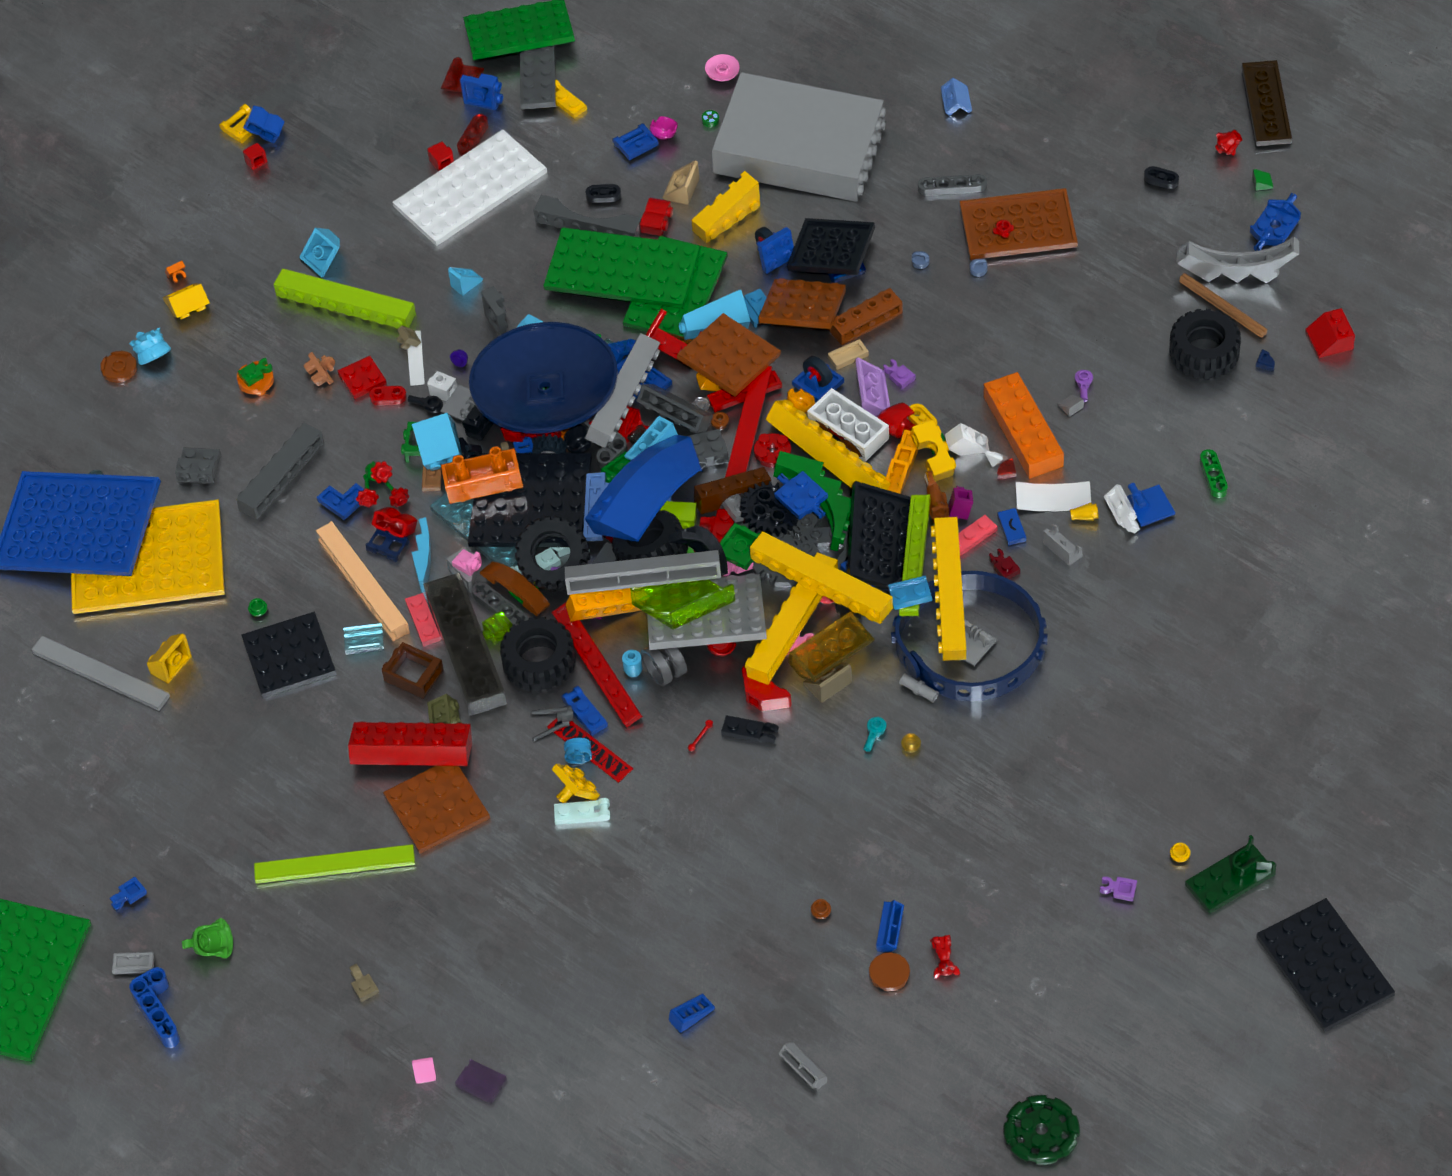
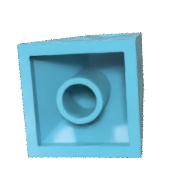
M314 228L299 258L320 277H324L340 248V238L329 229Z

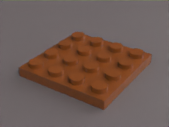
M784 278L774 279L759 315V323L831 329L846 292V285L822 283L820 281L808 282L803 280H786Z
M723 313L677 354V359L728 393L736 396L780 356L781 350Z
M434 766L383 792L385 799L419 854L490 819L488 811L459 766Z

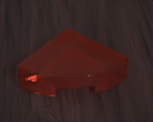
M1013 458L1004 461L999 466L997 472L998 480L1016 477Z

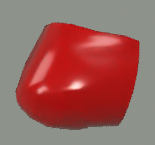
M903 402L884 409L877 417L889 425V435L896 438L902 437L904 429L911 431L912 427L915 426V424L907 419L908 416L913 415L915 412Z

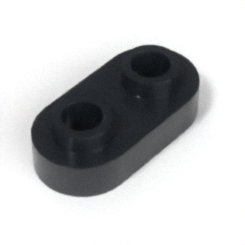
M1150 166L1144 171V180L1155 186L1174 189L1179 184V175L1174 171Z
M616 184L591 185L585 191L586 199L591 203L616 202L621 198V189Z

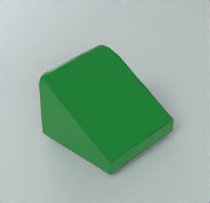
M1253 169L1252 178L1255 190L1273 189L1270 173Z

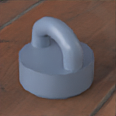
M916 251L912 253V265L915 268L924 269L929 265L930 257L926 252Z
M985 259L973 260L969 266L970 273L976 277L984 276L988 270L987 261Z

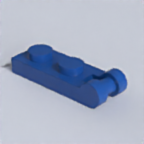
M579 686L574 687L570 693L566 692L561 695L563 702L566 706L571 705L573 714L591 736L608 727L607 721L584 695ZM577 697L578 701L574 703L572 700Z

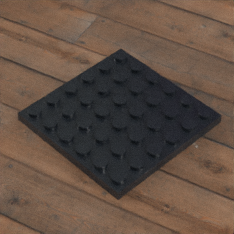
M516 453L523 488L479 497L473 500L468 546L515 547L516 542L520 540L518 537L520 533L526 531L525 527L528 524L533 525L535 523L534 520L538 518L543 520L544 516H551V518L560 516L564 520L568 519L574 525H577L583 533L586 474L590 473L591 453ZM553 537L546 539L538 547H569V545L562 538Z

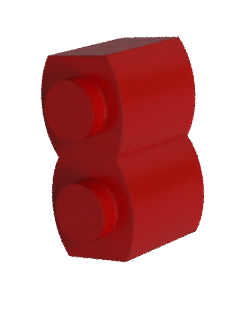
M649 198L640 222L641 233L662 236L663 232L667 231L668 219L673 215V207H671L670 201Z
M384 507L374 512L372 525L379 530L389 531L392 535L402 538L415 532L417 519L409 514H401L395 508Z

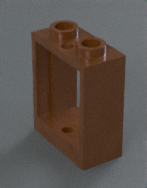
M404 642L398 648H395L390 660L385 662L382 667L385 682L424 699L444 671L441 659ZM406 658L427 667L416 683L395 674Z

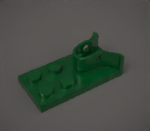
M1252 835L1249 836L1247 845L1185 881L1186 887L1209 914L1275 875L1276 863L1265 859L1254 846V837Z

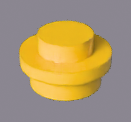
M1176 843L1170 849V856L1176 862H1185L1190 857V849L1184 843Z

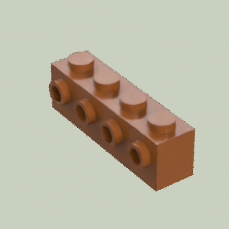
M891 288L881 291L876 296L866 299L861 304L836 316L830 333L843 346L902 314V301Z

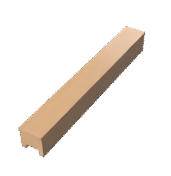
M330 521L325 526L317 529L316 533L320 537L318 539L319 543L391 640L394 642L404 635L410 634L408 622L334 523Z

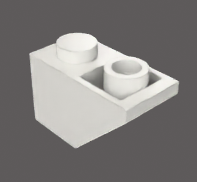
M962 423L945 434L949 450L960 456L981 454L989 450L987 436Z

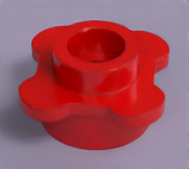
M1000 220L997 222L996 228L993 229V233L999 234L1003 238H1008L1009 233L1014 230V226L1007 220Z

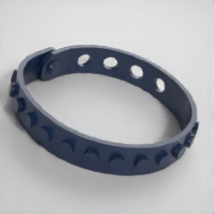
M961 571L962 590H982L999 594L1015 602L1028 614L1036 628L1038 642L1026 661L1008 674L993 680L975 683L959 682L935 673L914 650L910 652L907 650L901 640V634L904 626L912 616H900L899 613L898 616H895L893 621L895 632H891L892 644H896L899 660L914 679L920 678L925 682V685L950 699L970 702L984 701L1009 693L1023 684L1034 673L1039 662L1043 661L1045 656L1043 645H1047L1048 634L1044 633V629L1047 628L1045 618L1041 616L1038 604L1017 583L993 573ZM934 580L928 582L932 600L935 599V591H938V586H934ZM928 602L920 604V608H922ZM988 688H994L989 692H984ZM959 690H967L969 693H961Z

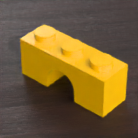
M934 420L913 426L911 436L917 450L930 448L936 454L934 457L927 459L925 465L927 471H932L935 482L953 476L956 463L954 458L949 456V448L946 441H943L941 438L940 427L935 425Z

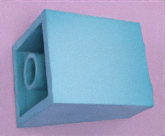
M448 413L412 424L423 465L427 470L434 471L440 469L442 464L453 462L454 456L462 455L455 421Z

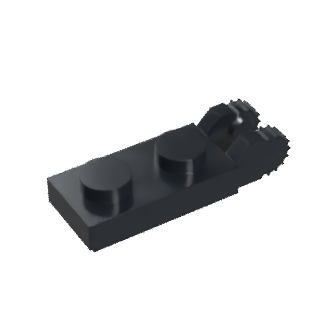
M726 715L721 735L772 744L775 742L776 737L768 733H777L779 726L769 722L764 723Z

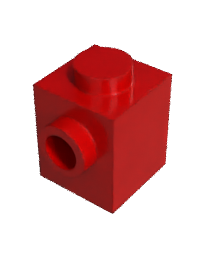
M443 141L427 148L429 161L438 172L454 162L451 148L446 146Z

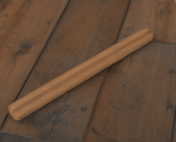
M1186 273L1180 276V283L1257 336L1263 338L1267 334V328Z

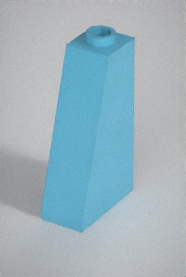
M735 291L683 315L681 323H679V331L681 334L683 333L684 339L696 338L700 331L705 330L723 313L748 329L751 321L742 291Z

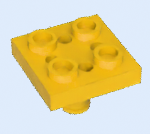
M557 763L552 768V771L565 784V787L556 795L560 802L567 803L573 794L574 796L594 801L600 796L595 790L596 786L584 777L585 774L581 769Z

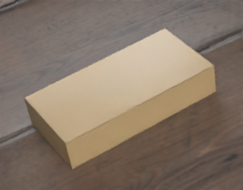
M860 339L828 353V359L836 370L854 363L857 357L863 359L869 356V351Z

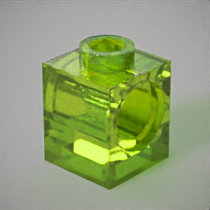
M499 611L482 622V634L487 641L490 640L495 646L503 640V636L507 631L510 632L509 628L512 627V623L502 611Z

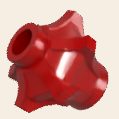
M1235 129L1227 133L1218 132L1216 134L1217 144L1215 148L1220 154L1226 153L1227 155L1231 154L1234 156L1237 146L1242 141V137Z

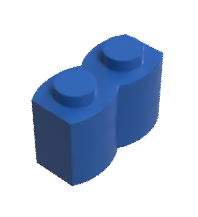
M253 106L243 128L252 134L259 135L268 142L275 143L285 121L278 115L269 114L262 107Z

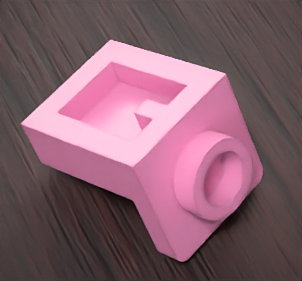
M465 549L452 561L453 567L469 576L478 571L482 565L479 552L476 551L473 555Z

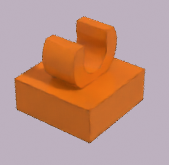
M183 261L173 264L165 270L167 277H172L175 284L178 282L176 275H181L183 279H186Z

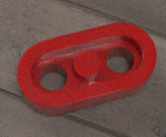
M402 386L374 387L369 393L370 400L374 405H398L407 399L406 390Z

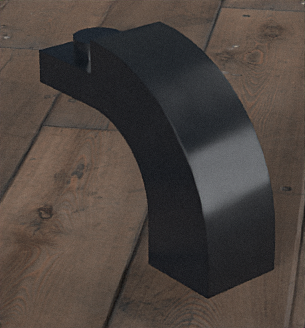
M695 525L686 529H679L677 533L669 535L670 543L687 545L695 552L718 550L721 576L728 574L727 560L723 548L717 538L707 529Z

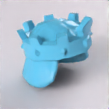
M160 328L147 333L138 332L136 335L137 340H132L129 343L133 351L137 353L139 365H145L171 351L169 344L164 341Z

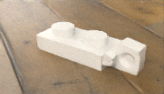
M1116 484L1104 495V498L1117 523L1126 528L1128 532L1130 531L1135 534L1140 529L1135 521L1137 518L1136 513L1121 485Z

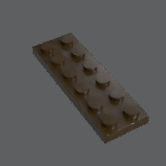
M1277 60L1242 63L1256 146L1292 144V135Z

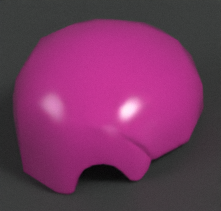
M659 116L657 121L652 120L650 131L656 138L668 140L674 137L678 123L669 117Z

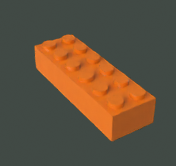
M1016 372L984 383L983 397L1028 478L1031 479L1064 467V453L1019 373Z

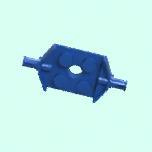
M1291 193L1287 200H1268L1265 210L1256 223L1250 226V233L1258 241L1254 246L1255 251L1257 249L1258 251L1266 245L1277 246L1286 241L1301 219V212L1293 204L1297 199L1296 194L1293 195ZM1271 225H1278L1279 227L1272 228Z

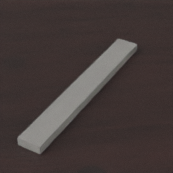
M41 636L31 649L34 655L155 710L160 711L170 698L168 692L44 636Z

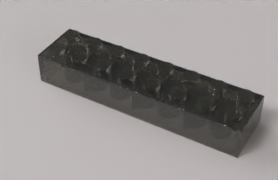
M460 572L424 583L423 586L428 605L469 716L507 705L503 686Z

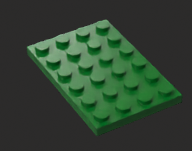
M564 0L537 2L531 5H520L519 7L504 8L493 12L487 11L482 14H471L463 17L473 60L575 41Z
M659 236L658 240L688 243L663 236ZM700 246L701 251L684 308L631 301L623 320V326L647 332L660 309H663L667 313L658 328L681 341L690 343L693 339H684L683 333L681 334L679 331V323H681L683 315L708 304L728 257L727 252Z

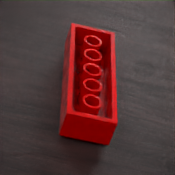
M354 722L348 743L350 764L468 766L472 746L471 724Z

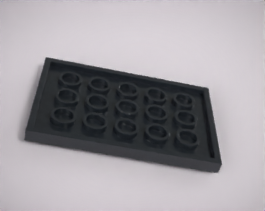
M858 481L853 483L847 574L869 585L889 590L888 584L902 581L911 497Z
M1327 898L1257 933L1256 937L1324 1032L1395 996L1392 986Z

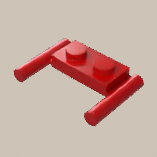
M660 309L646 336L660 342L658 347L660 351L680 361L677 359V354L688 344L658 328L667 313L665 310Z

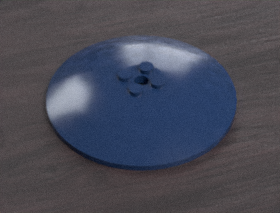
M562 322L532 323L505 332L483 348L472 365L469 375V388L477 409L496 425L522 433L540 434L557 432L586 421L605 406L616 387L618 378L617 363L607 343L588 329Z

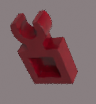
M997 549L998 557H994L992 553L989 554V560L994 564V570L998 575L1011 579L1020 574L1019 566L1010 556L1004 558V553L1001 549Z

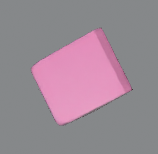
M432 1057L412 1061L416 1083L436 1080Z

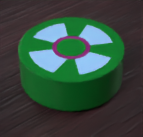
M707 110L702 114V124L704 126L714 127L719 123V114L716 111Z

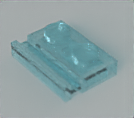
M382 623L343 628L346 655L384 650Z

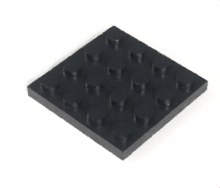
M805 218L787 263L788 271L858 275L875 230V223Z
M315 611L241 634L262 698L337 675Z

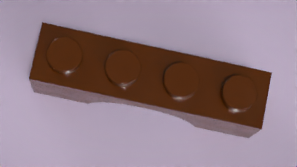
M765 467L696 485L694 486V503H697V508L701 515L719 510L721 504L730 496L748 492V488H754V484L760 487L761 482H764L765 485H768L771 477Z

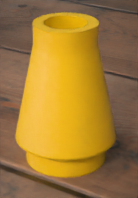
M1091 502L1070 509L1072 520L1094 521V519L1099 518L1097 503L1092 504Z

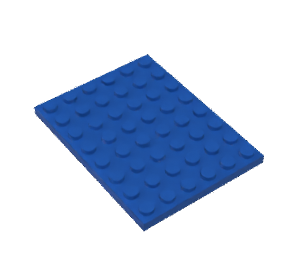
M22 471L0 535V570L132 576L161 480L159 477Z

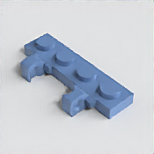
M605 472L586 474L583 530L586 541H603V535L594 534L585 517L609 484L606 482Z

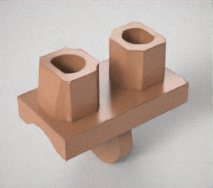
M313 352L308 354L310 360L303 366L310 375L318 370L311 377L313 382L318 387L325 382L331 385L334 381L327 370L330 372L334 370V358L324 355L320 361Z

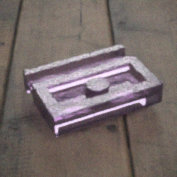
M470 1059L468 1066L464 1068L455 1085L492 1104L507 1078L505 1075Z

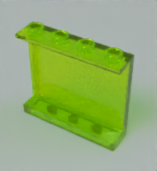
M709 579L630 588L632 605L671 629H676L735 602L734 584L722 588Z

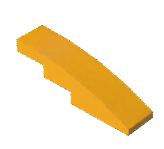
M904 429L901 442L897 446L894 458L891 459L885 478L891 483L888 490L899 494L904 489L918 453L909 430Z

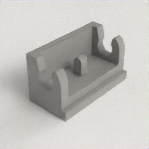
M1054 524L1051 532L1048 528L1043 531V544L1070 566L1083 556L1082 547L1079 545L1075 547L1058 532L1059 528Z

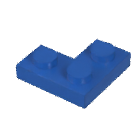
M355 483L347 492L341 494L329 485L317 496V501L345 520L360 507L356 497L358 492L363 491L364 488Z

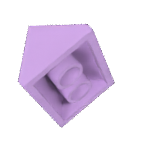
M857 357L855 359L856 379L861 408L878 417L881 411L890 407L885 371Z

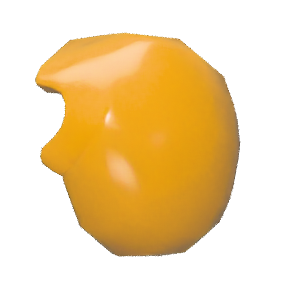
M791 388L787 392V400L791 401L798 410L807 413L815 404L814 396L804 392L803 389L794 392V389Z

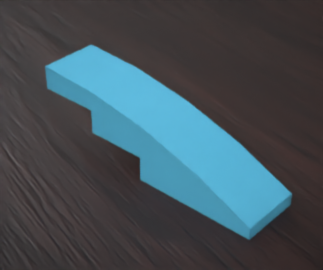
M426 517L419 519L422 534L415 535L418 551L412 552L421 593L426 591L432 560L431 541Z

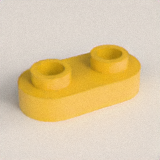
M912 404L909 406L915 413L908 416V419L915 426L930 420H934L935 425H938L937 419L922 404Z

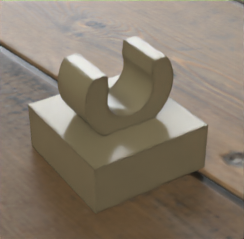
M401 326L397 330L400 334L397 342L403 343L400 346L402 349L407 350L410 345L417 347L421 343L413 329Z

